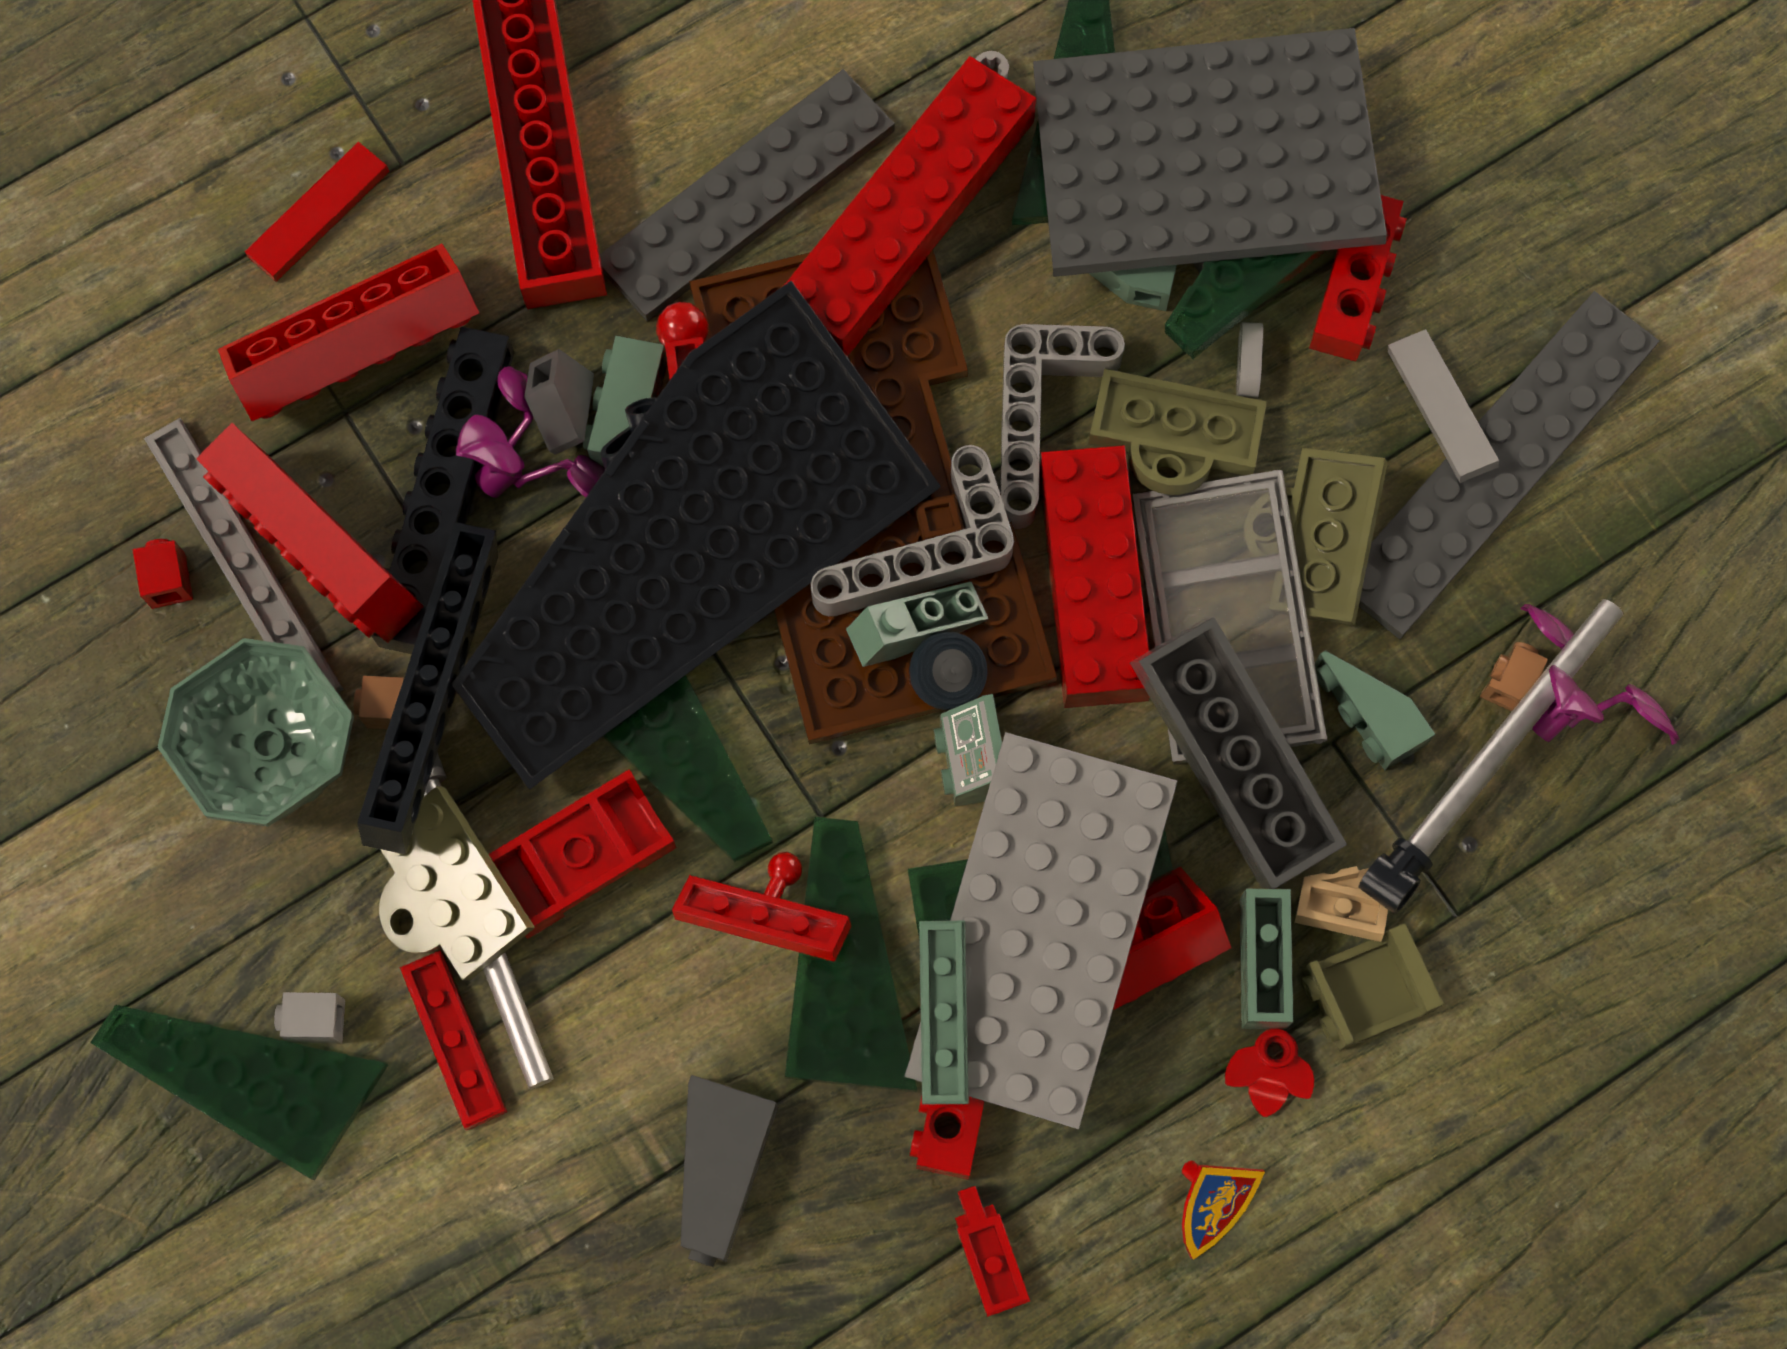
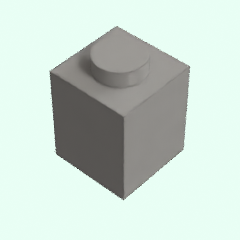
M283 992L282 1004H278L275 1009V1029L280 1031V1037L289 1043L342 1044L345 999L337 993Z

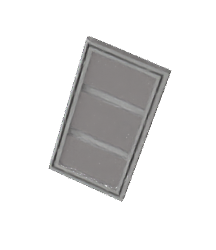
M1273 470L1204 482L1196 490L1181 495H1167L1155 491L1133 494L1155 647L1199 621L1214 616L1290 747L1314 743L1321 744L1327 741L1283 471ZM1168 729L1173 764L1188 763Z

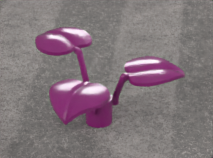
M510 366L504 367L498 373V386L509 403L524 412L523 421L507 442L503 430L492 420L482 415L472 416L462 427L457 443L456 455L470 458L483 464L475 473V480L487 495L494 498L502 495L512 484L517 488H521L529 481L561 469L568 470L567 477L583 496L587 497L605 471L604 467L587 456L578 455L574 462L570 459H565L522 475L525 465L513 447L533 420L532 412L524 397L528 375Z
M1524 604L1520 608L1529 612L1541 632L1555 645L1560 647L1561 650L1574 635L1563 622L1548 612L1530 604ZM1555 665L1549 668L1555 700L1532 728L1543 740L1550 742L1567 725L1574 728L1584 719L1595 723H1602L1604 716L1601 711L1620 702L1633 705L1637 712L1646 720L1669 734L1672 745L1680 740L1663 708L1638 687L1628 684L1625 687L1627 692H1622L1596 704L1587 693L1578 688L1576 682L1567 673Z

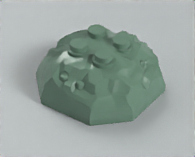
M243 638L170 689L157 748L207 818L269 827L290 815L302 805L314 801L330 783L342 776L354 715L304 646Z

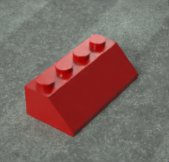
M1181 866L1148 884L1113 1010L1126 1003L1135 1001L1141 995L1164 983L1173 981L1181 974L1204 962L1211 961L1216 956L1231 949L1218 908Z

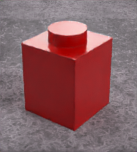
M154 539L148 541L145 547L132 549L140 597L152 609L193 600L186 554L175 540Z

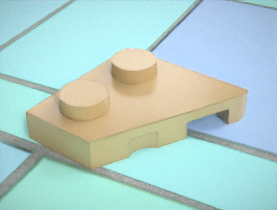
M1357 866L1340 869L1335 874L1320 873L1304 877L1294 923L1381 942L1385 932L1388 909L1358 888L1361 879L1369 868L1358 870Z

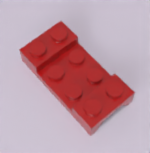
M628 769L488 855L535 927L525 936L529 939L565 917L563 913L634 869L639 868V870H642L677 847L670 833L664 827L645 797L632 772Z

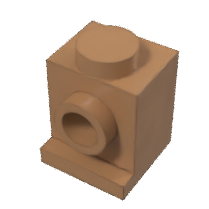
M1516 642L1508 656L1500 654L1490 675L1492 679L1485 686L1480 697L1513 711L1541 676L1548 659L1539 655V651L1533 646Z

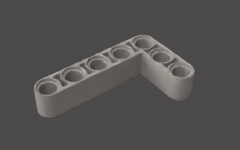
M1021 324L1014 326L1006 334L1003 355L1000 495L1009 522L1012 521L1014 529H1022L1031 525L1037 513L1039 499L1041 375L1103 377L1104 369L1118 371L1122 362L1125 342L1121 333L1116 329L1103 326ZM1017 345H1027L1032 349V352L1019 354L1013 348ZM1058 346H1066L1072 349L1073 353L1063 356L1056 353L1054 349ZM1106 347L1111 349L1114 355L1109 357L1100 356L1095 350ZM1016 383H1026L1031 387V390L1020 393L1015 391L1012 386ZM1016 421H1024L1031 428L1027 431L1019 432L1014 430L1011 424ZM1020 459L1026 461L1030 468L1025 471H1017L1011 468L1009 464L1014 460ZM1019 498L1025 500L1029 507L1018 511L1011 508L1008 503L1013 499Z
M965 445L953 454L951 460V483L966 529L832 565L817 571L811 581L812 601L816 610L826 616H837L1004 569L1011 561L1014 539L986 452L978 446ZM972 464L977 466L980 472L974 476H967L961 473L959 469L964 465ZM978 502H984L989 504L993 510L981 515L975 513L971 507ZM995 540L1002 543L1005 549L999 553H990L984 549L983 545L988 541ZM955 551L960 553L964 560L959 564L951 565L946 563L942 557L948 552ZM908 563H917L924 570L916 576H909L902 572L901 569ZM868 574H876L883 580L876 587H867L860 582ZM827 585H834L842 590L839 596L832 599L824 598L819 594L821 589Z

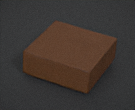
M955 494L924 500L914 506L922 541L964 529Z

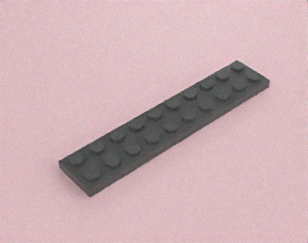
M1594 291L1479 420L1480 427L1499 459V467L1459 483L1450 464L1445 459L1372 541L1359 607L1400 640L1657 346L1659 340Z

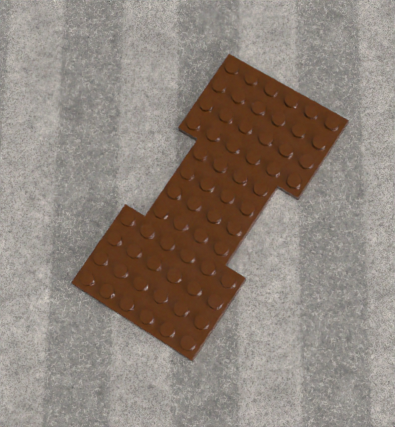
M932 250L847 357L941 487L924 500L955 494L951 483V458L930 386L968 377L967 364L934 250ZM809 253L689 281L694 304L705 314L708 322V335L704 342L782 288ZM914 507L837 564L922 541ZM960 512V516H961L963 528L966 529V528H965L964 521H963V518H962V515H961V512ZM1012 521L1009 524L1014 539L1013 553L1010 563L1004 569L921 592L926 593L972 582L989 618L986 622L959 632V634L972 639L980 647L986 659L987 680L981 694L977 698L993 694V698L1055 683L1057 680ZM995 540L988 541L983 545L984 549L990 553H999L1005 549L1002 543ZM955 551L948 552L942 557L946 563L951 565L959 564L964 560V557ZM908 563L901 570L906 575L916 576L924 569L917 563ZM868 574L860 580L867 587H876L883 581L876 574ZM811 583L774 609L809 745L944 711L928 705L914 691L909 674L910 661L914 651L896 659L863 667L846 629L865 608L837 616L823 615L813 605ZM827 585L821 589L819 594L824 598L832 599L839 596L842 590L837 586Z

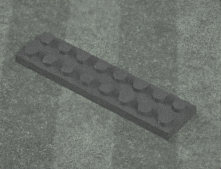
M842 69L602 252L600 258L603 273L648 322L690 289L689 281L705 278L895 131V123Z

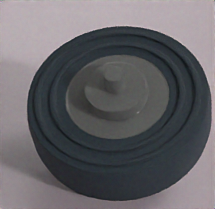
M955 632L938 633L925 639L914 651L909 667L910 680L914 691L925 703L937 709L951 710L976 699L981 694L987 680V663L980 647L969 637Z

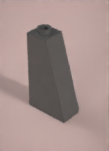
M691 1075L688 1082L680 1246L690 1250L688 1259L714 1267L716 1259L727 1263L778 1106L774 1101Z

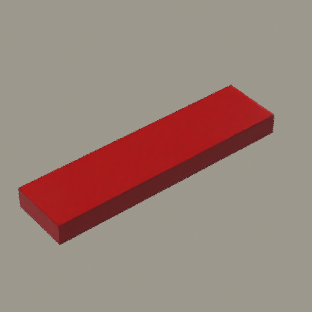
M358 141L245 251V254L253 263L277 282L389 173L387 165Z
M439 950L400 967L464 1129L469 1130L507 1113L508 1111L443 952Z

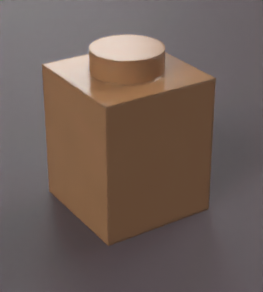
M363 676L362 689H356L354 694V713L359 715L360 720L367 728L388 729L404 677Z

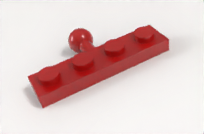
M780 852L769 861L768 875L770 881L763 894L689 875L672 908L675 920L835 962L851 928L849 916L780 899L785 888L795 884L802 874V864L799 858L790 852Z

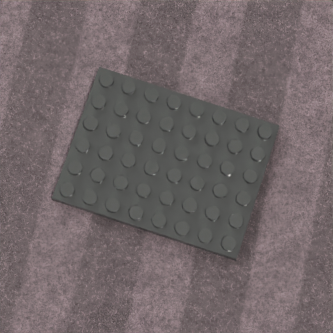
M1355 28L1033 61L1053 277L1386 244V226Z

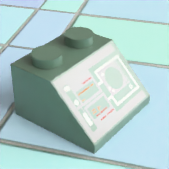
M993 694L984 695L941 713L940 728L933 729L937 754L945 753L948 769L941 770L944 794H953L955 807L985 802L1002 745Z

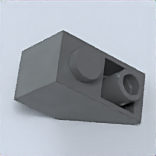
M560 349L530 363L524 396L548 450L554 455L584 442L594 373Z

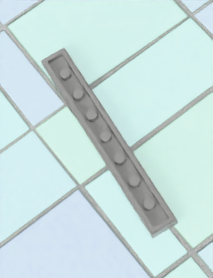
M179 418L145 437L144 440L262 639L269 642L304 646L337 693L344 690L240 515L228 503L229 500L203 478L208 470L196 460L202 452L182 419Z

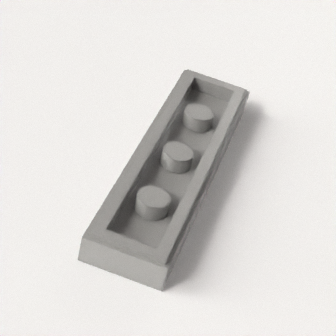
M1425 329L1389 344L1388 353L1459 483L1498 468L1499 459L1427 330Z

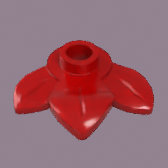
M1282 1029L1264 1031L1256 1039L1254 1046L1236 1051L1226 1067L1225 1085L1236 1088L1248 1087L1252 1105L1262 1117L1267 1118L1278 1111L1285 1103L1289 1094L1301 1099H1310L1313 1093L1315 1079L1312 1068L1298 1056V1046L1293 1036ZM1270 1044H1277L1282 1048L1283 1056L1281 1059H1272L1268 1055L1267 1048Z

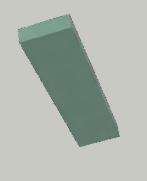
M919 921L922 1104H969L966 921Z

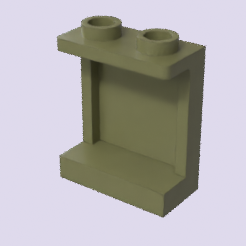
M1406 923L1389 929L1384 934L1381 942L1369 940L1319 962L1317 960L1310 962L1303 969L1305 976L1301 978V983L1305 994L1310 1002L1317 1001L1324 1016L1319 1019L1322 1031L1329 1043H1336L1339 1051L1434 1012L1443 1005Z

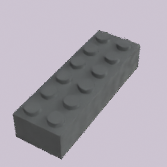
M1214 616L1199 621L1130 662L1262 888H1277L1347 845Z

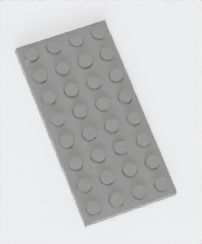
M1005 732L950 921H966L968 1085L970 1097L1072 1128H1080L1177 786V780ZM921 1022L905 1073V1077L922 1082Z

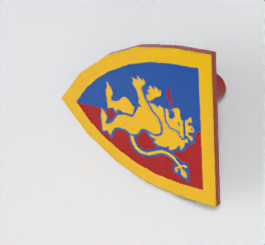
M1193 1160L1185 1163L1182 1168V1175L1192 1184L1184 1204L1182 1232L1183 1242L1192 1260L1213 1247L1232 1229L1243 1215L1265 1174L1263 1169L1199 1166Z

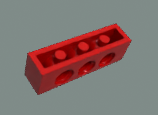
M1381 195L1387 233L1386 244L1337 249L1309 349L1355 362L1362 348L1370 349L1376 330L1375 325L1369 324L1372 312L1380 313L1387 291L1386 289L1379 288L1383 276L1390 277L1397 255L1390 252L1392 241L1400 242L1407 218L1400 216L1404 201ZM1352 272H1362L1369 279L1359 280L1352 275ZM1341 308H1352L1359 315L1355 317L1348 316Z
M921 1096L919 1112L926 1113L927 1116L924 1130L914 1131L909 1155L918 1158L916 1169L969 1180L985 1101L969 1096V1104H922ZM942 1116H952L959 1122L960 1132L951 1139L942 1138L935 1131V1122Z

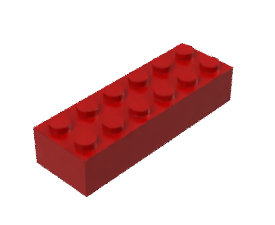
M443 243L217 350L228 379L253 422L259 418H271L281 412L284 406L297 400L311 399L322 388L334 382L349 381L360 370L372 364H384L392 360L397 352L410 346L424 345L441 331L448 328L462 327L471 320V317L479 314V311L458 267Z
M233 423L196 458L208 470L203 478L220 494H223L229 500L228 503L245 519H249L255 525L254 529L271 545H275L281 551V556L296 570H300L307 577L306 580L321 595L327 597L334 604L333 607L368 638L376 633L389 643L424 607L283 468Z
M1125 445L1041 452L1039 477L1064 708L1149 701L1148 693L1130 662L1149 652Z

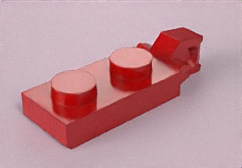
M976 1186L958 1191L965 1214L955 1218L958 1226L956 1230L986 1316L989 1317L1030 1302L1000 1214L996 1213L993 1204L986 1207L982 1206Z

